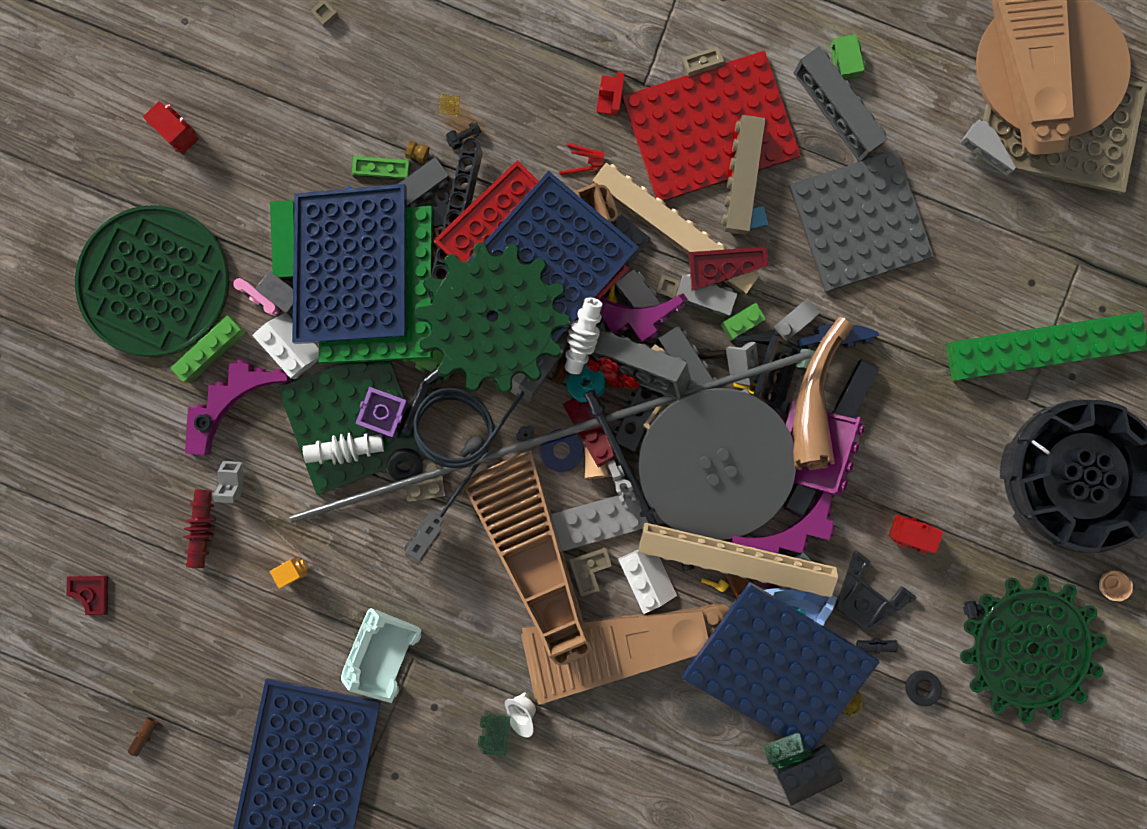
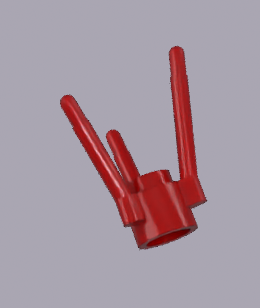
M566 143L567 147L576 149L571 151L572 154L588 157V164H591V166L560 171L559 174H571L590 170L597 171L598 167H603L604 152Z

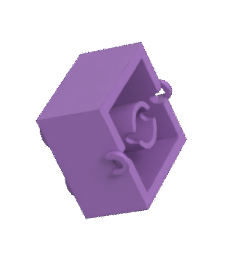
M369 387L365 400L360 404L359 408L361 410L356 424L396 438L409 401Z

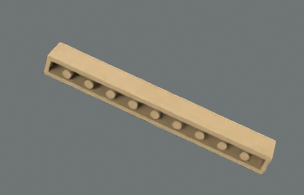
M605 163L592 180V184L605 185L610 190L615 203L686 255L689 252L727 249L723 244L715 243L711 240L712 237L707 232H700L696 229V225L692 221H685L681 218V214L677 210H670L666 207V203L658 197L655 199L651 196L648 189L643 186L640 188L636 185L633 178L621 174L619 168L615 165ZM756 270L723 282L744 297L760 275Z
M649 523L644 524L638 552L647 556L662 557L665 560L679 561L686 565L691 564L700 566L703 569H713L724 574L730 573L741 578H751L762 583L768 582L780 587L793 588L800 592L815 593L818 596L832 597L838 579L837 568Z

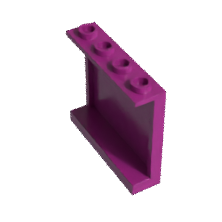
M794 401L786 422L791 437L793 435L794 415L797 404ZM827 412L835 463L831 464L828 462L827 468L809 471L807 466H802V470L796 469L794 484L841 496L842 492L846 491L848 480L846 479L848 473L852 472L854 466L852 460L854 454L858 453L860 446L858 441L860 436L864 434L865 424L861 417L854 419Z

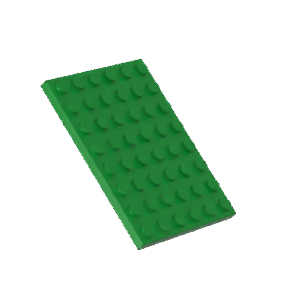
M432 206L407 207V337L319 343V363L433 358V351L424 352L419 345L421 339L430 334L431 326L427 322L418 321L414 315L418 307L428 306L432 303L428 296V291L423 286L424 280L431 277L433 270L434 208Z

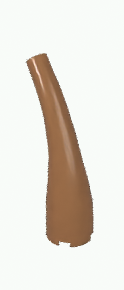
M840 316L816 349L800 387L792 435L794 442V466L797 470H802V466L809 467V471L827 468L828 462L831 464L835 463L826 412L824 384L828 367L841 341L846 339L854 327L849 321Z

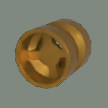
M410 140L406 148L405 158L409 160L415 159L418 163L425 164L430 147L425 144L418 145L416 141Z

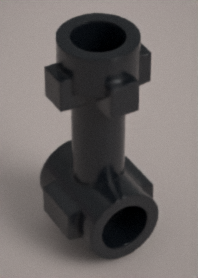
M473 122L470 123V128L458 134L455 130L448 132L446 140L449 146L455 150L462 146V140L472 135L475 138L478 137L482 131L477 122L474 124Z
M975 600L964 602L965 607H963L967 618L979 617V612L984 611L981 604H976Z

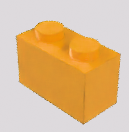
M298 557L274 568L270 573L278 588H282L308 575L307 570L309 568L306 561Z

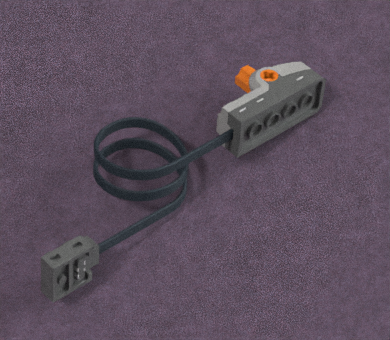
M569 330L556 342L562 347L561 356L552 358L544 355L537 363L542 372V376L538 381H530L521 373L513 377L512 390L510 392L518 397L495 430L491 415L486 406L478 398L466 391L445 388L437 390L426 397L420 404L414 418V437L420 451L432 462L447 468H464L481 459L485 453H488L491 441L519 401L522 399L528 404L531 402L569 348L570 344L567 342ZM442 400L461 401L471 406L481 415L488 429V440L480 450L468 457L448 458L432 451L419 435L418 424L424 412L431 405ZM480 463L473 466L439 515L433 511L428 513L415 531V539L410 538L404 547L406 558L419 566L441 534L442 528L440 526L444 522L442 517Z

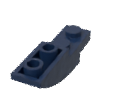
M833 324L817 326L814 328L815 335L797 340L798 346L805 347V349L817 347L816 344L822 341ZM853 325L854 327L846 339L841 341L839 346L843 345L844 348L856 346L855 342L862 341V344L873 342V338L879 336V332L867 327Z

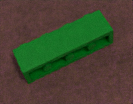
M271 201L272 273L281 280H293L294 201Z

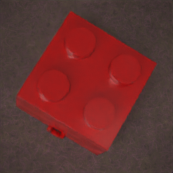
M158 101L143 116L147 124H150L175 148L176 152H180L182 155L198 140L194 135L196 131L168 103L164 106Z
M895 514L888 536L894 539L893 542L902 547L910 549V546H912L911 548L916 549L918 552L928 555L929 552H937L943 531L934 526L919 522L915 518H907Z

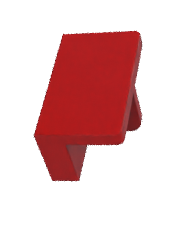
M617 72L616 77L604 75L601 77L597 113L619 115L625 73Z

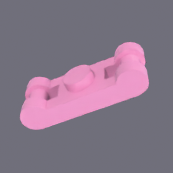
M240 278L234 281V287L243 293L247 292L251 295L249 299L255 304L259 305L261 303L264 305L265 312L273 316L279 314L280 308L255 290L251 284Z

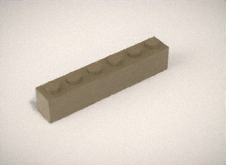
M742 115L740 121L736 122L735 132L738 133L737 140L734 139L732 151H735V157L731 158L730 170L733 171L732 177H729L727 182V188L730 189L729 196L726 195L724 207H727V214H723L722 226H725L724 232L747 235L750 231L765 118Z

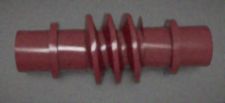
M195 489L193 502H190V506H193L192 519H187L185 522L191 524V526L184 528L190 534L183 536V538L189 540L188 550H185V554H187L186 567L204 568L205 557L209 555V551H206L207 541L212 540L207 538L213 537L214 533L208 530L215 528V525L209 522L216 521V518L210 517L211 507H214V504H211L212 490Z

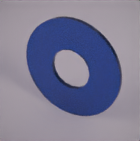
M574 433L542 443L540 454L547 467L554 471L566 472L579 464L583 455V446L579 437ZM559 442L566 443L570 448L569 455L564 459L557 458L553 453L554 446Z

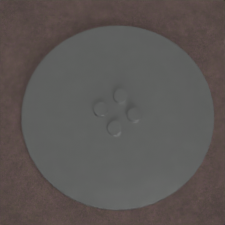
M713 388L693 392L666 407L649 427L639 455L640 482L651 508H655V513L673 529L718 540L731 539L733 536L739 537L756 530L769 521L786 501L796 473L793 458L794 442L780 416L768 404L751 394L727 388Z

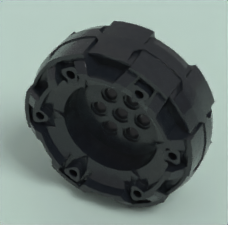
M1072 400L1058 403L1034 413L1019 429L1012 442L1006 444L1001 459L1000 479L1004 480L1008 501L1015 512L1013 515L1014 519L1026 532L1036 539L1068 551L1099 553L1117 549L1134 539H1141L1147 534V426L1138 417L1127 411V407L1103 400ZM1081 453H1083L1085 457L1083 462L1080 459ZM1101 457H1102L1103 460H1104V463H1103L1102 466H1101V464H1100V462H1099ZM1069 467H1070L1071 470H1072V473H1071L1070 476L1067 474V469H1068ZM1088 471L1091 474L1090 480L1086 476ZM1107 476L1110 477V483H1109V484H1107V482H1106ZM1075 486L1078 488L1077 495L1073 491ZM1095 490H1096V492H1097V498H1096V499H1094V497H1093V493H1094Z

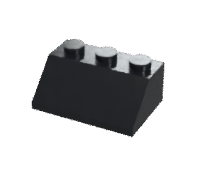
M826 745L820 746L812 750L811 753L808 752L773 769L790 806L843 781L834 756Z

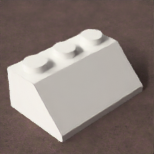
M284 313L265 323L253 336L290 378L297 380L319 360V348L315 343H292L293 319L289 314Z
M638 549L618 560L643 614L662 606L676 597L677 594L660 557L647 556L638 552Z

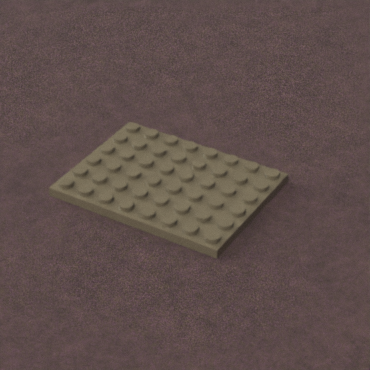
M1129 80L1121 103L1110 117L1091 131L1070 138L1068 150L1065 152L1050 154L1023 153L1021 133L999 119L987 103L983 121L989 123L991 128L996 131L1016 167L1015 171L1122 195L1126 192L1147 84ZM975 155V162L989 164Z

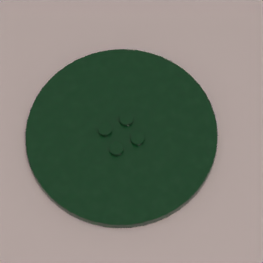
M166 206L134 207L109 218L87 240L79 256L75 272L76 299L88 326L108 345L125 353L142 357L172 355L188 349L200 341L217 323L225 307L229 291L228 264L222 247L215 236L194 217L183 211Z

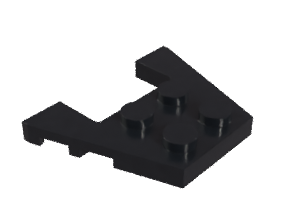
M855 550L835 608L868 632L888 619L890 615L900 611L902 607L916 600L917 597L901 586L890 601L884 598L860 579V575L871 561Z

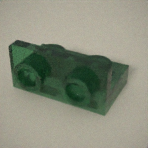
M485 711L484 716H481L480 728H482V736L479 735L478 748H480L482 754L506 756L510 714Z
M799 733L764 745L768 764L777 769L813 757L811 749L803 744Z

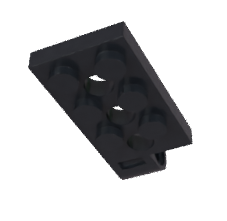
M772 335L763 365L780 360L781 357L783 359L799 354L801 347L779 336ZM797 363L760 374L753 395L768 404L785 424L790 403L785 400Z

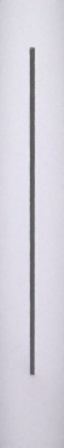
M808 350L687 389L684 396L705 389L725 386L811 358V354ZM664 396L605 415L608 422L674 402L677 399ZM595 418L488 452L470 466L599 426L600 423ZM441 467L291 515L290 520L294 523L464 468Z

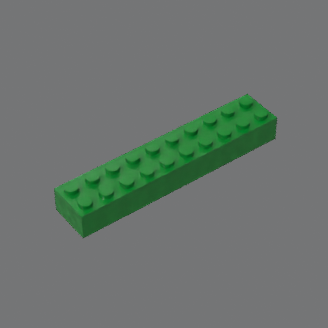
M1136 312L954 341L945 345L953 382L1147 350V333L1143 312Z

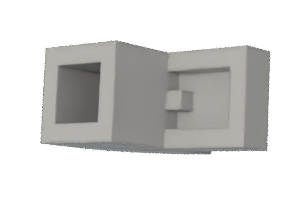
M807 298L777 323L774 328L783 339L788 340L814 319L820 311Z
M223 461L217 471L219 485L213 495L214 502L234 503L236 498L241 497L243 490V463Z

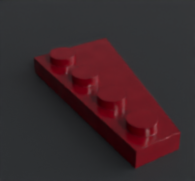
M753 247L689 252L691 292L767 267V248Z
M573 398L562 404L574 425L597 418L591 415V409L587 402L580 403ZM601 425L578 432L598 468L615 459L613 449Z

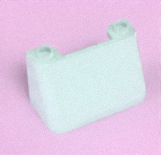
M370 608L365 615L342 671L341 680L348 691L392 703L394 697L399 692V686H397L395 678L408 646H413L419 642L421 629L413 624Z

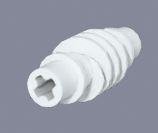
M586 298L583 307L577 313L579 321H574L571 324L567 337L570 349L565 354L567 358L565 369L569 373L580 374L584 364L588 362V355L594 353L597 339L600 335L596 324L602 318L600 315L602 302L598 299Z
M348 433L347 440L344 439L343 434H340L339 441L336 440L335 435H332V442L321 443V441H316V444L303 446L305 463L319 461L320 464H323L324 460L332 459L334 465L337 460L340 464L344 463V459L350 463L353 456L354 460L358 462V455L367 454L369 457L371 453L384 451L382 434L368 436V433L364 434V437L354 439Z

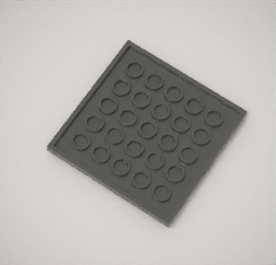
M897 150L789 185L824 292L934 256Z

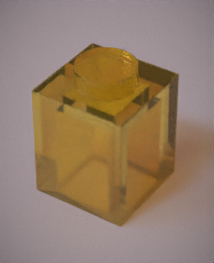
M438 94L437 114L459 116L460 96Z

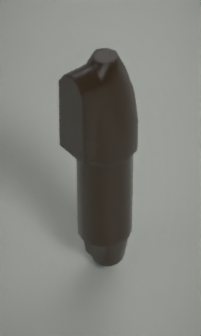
M698 349V357L701 359L727 357L726 350L711 351L710 349Z

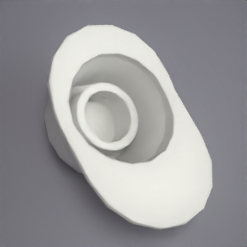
M523 693L513 699L505 700L504 704L508 719L514 731L523 737L532 736L534 732L532 718L536 708L528 694Z

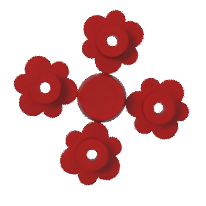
M600 357L599 360L602 366L599 362L591 358L588 359L587 367L593 372L603 371L602 375L610 387L623 389L626 386L630 389H637L640 386L632 377H628L625 374L619 376L617 374L619 366L610 359Z

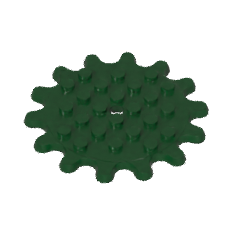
M478 242L473 247L474 255L470 261L464 262L455 254H449L444 259V263L448 268V275L444 279L428 277L424 280L423 286L425 290L432 294L433 301L428 306L418 307L414 315L418 321L427 322L431 326V332L428 336L421 339L419 345L424 352L438 350L442 353L443 360L438 366L440 376L449 377L455 371H463L467 377L466 388L468 391L476 392L480 389L484 380L492 379L496 382L498 390L503 394H507L512 390V379L516 374H524L530 381H538L541 378L542 372L537 364L541 356L546 355L552 358L561 356L562 347L553 340L552 336L556 329L567 328L571 322L569 315L559 313L554 308L555 301L565 294V287L561 283L547 285L543 282L542 274L546 270L547 264L542 258L535 259L529 265L522 264L518 259L519 247L517 245L508 244L502 255L492 256L487 245L483 242ZM491 311L498 314V319L494 322H490L487 319V315Z
M1044 574L1035 576L1033 584L1029 589L1022 588L1016 578H1008L1004 583L1005 595L1001 599H996L987 593L980 596L979 602L984 608L983 618L978 621L969 619L963 624L965 632L971 634L975 640L974 645L970 649L963 650L960 653V660L963 663L974 664L978 669L977 675L969 683L970 689L975 693L982 692L983 690L992 691L993 699L990 703V708L995 714H1001L1008 706L1013 705L1017 707L1018 718L1024 724L1030 723L1033 720L1035 711L1040 708L1046 710L1049 718L1058 720L1062 717L1061 704L1065 699L1071 698L1078 704H1083L1087 701V693L1082 687L1083 680L1087 677L1100 678L1103 675V667L1093 661L1092 654L1096 649L1106 646L1107 638L1103 634H1094L1089 629V624L1096 618L1098 611L1092 605L1083 608H1077L1074 605L1077 589L1072 584L1064 585L1060 591L1055 593L1050 590L1049 578ZM1035 643L1036 651L1030 653L1027 647Z

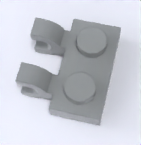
M614 460L607 462L622 506L626 504L624 499L627 496H630L632 501H635L636 497L632 485L625 479L621 466H616Z

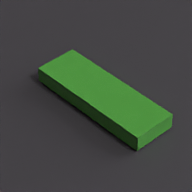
M353 156L352 175L404 180L410 176L411 162L410 160Z

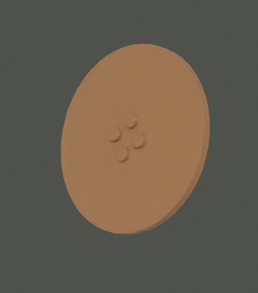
M1067 0L1074 117L1071 119L1072 131L1070 138L1091 131L1109 118L1121 103L1130 79L1131 62L1126 39L1115 20L1103 8L1091 0ZM994 17L986 28L977 51L976 74L978 84L986 103L989 104L995 115L1012 129L1020 132Z

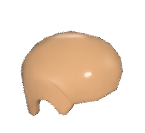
M1110 570L1101 576L1099 589L1109 600L1121 602L1128 599L1133 593V583L1123 572Z

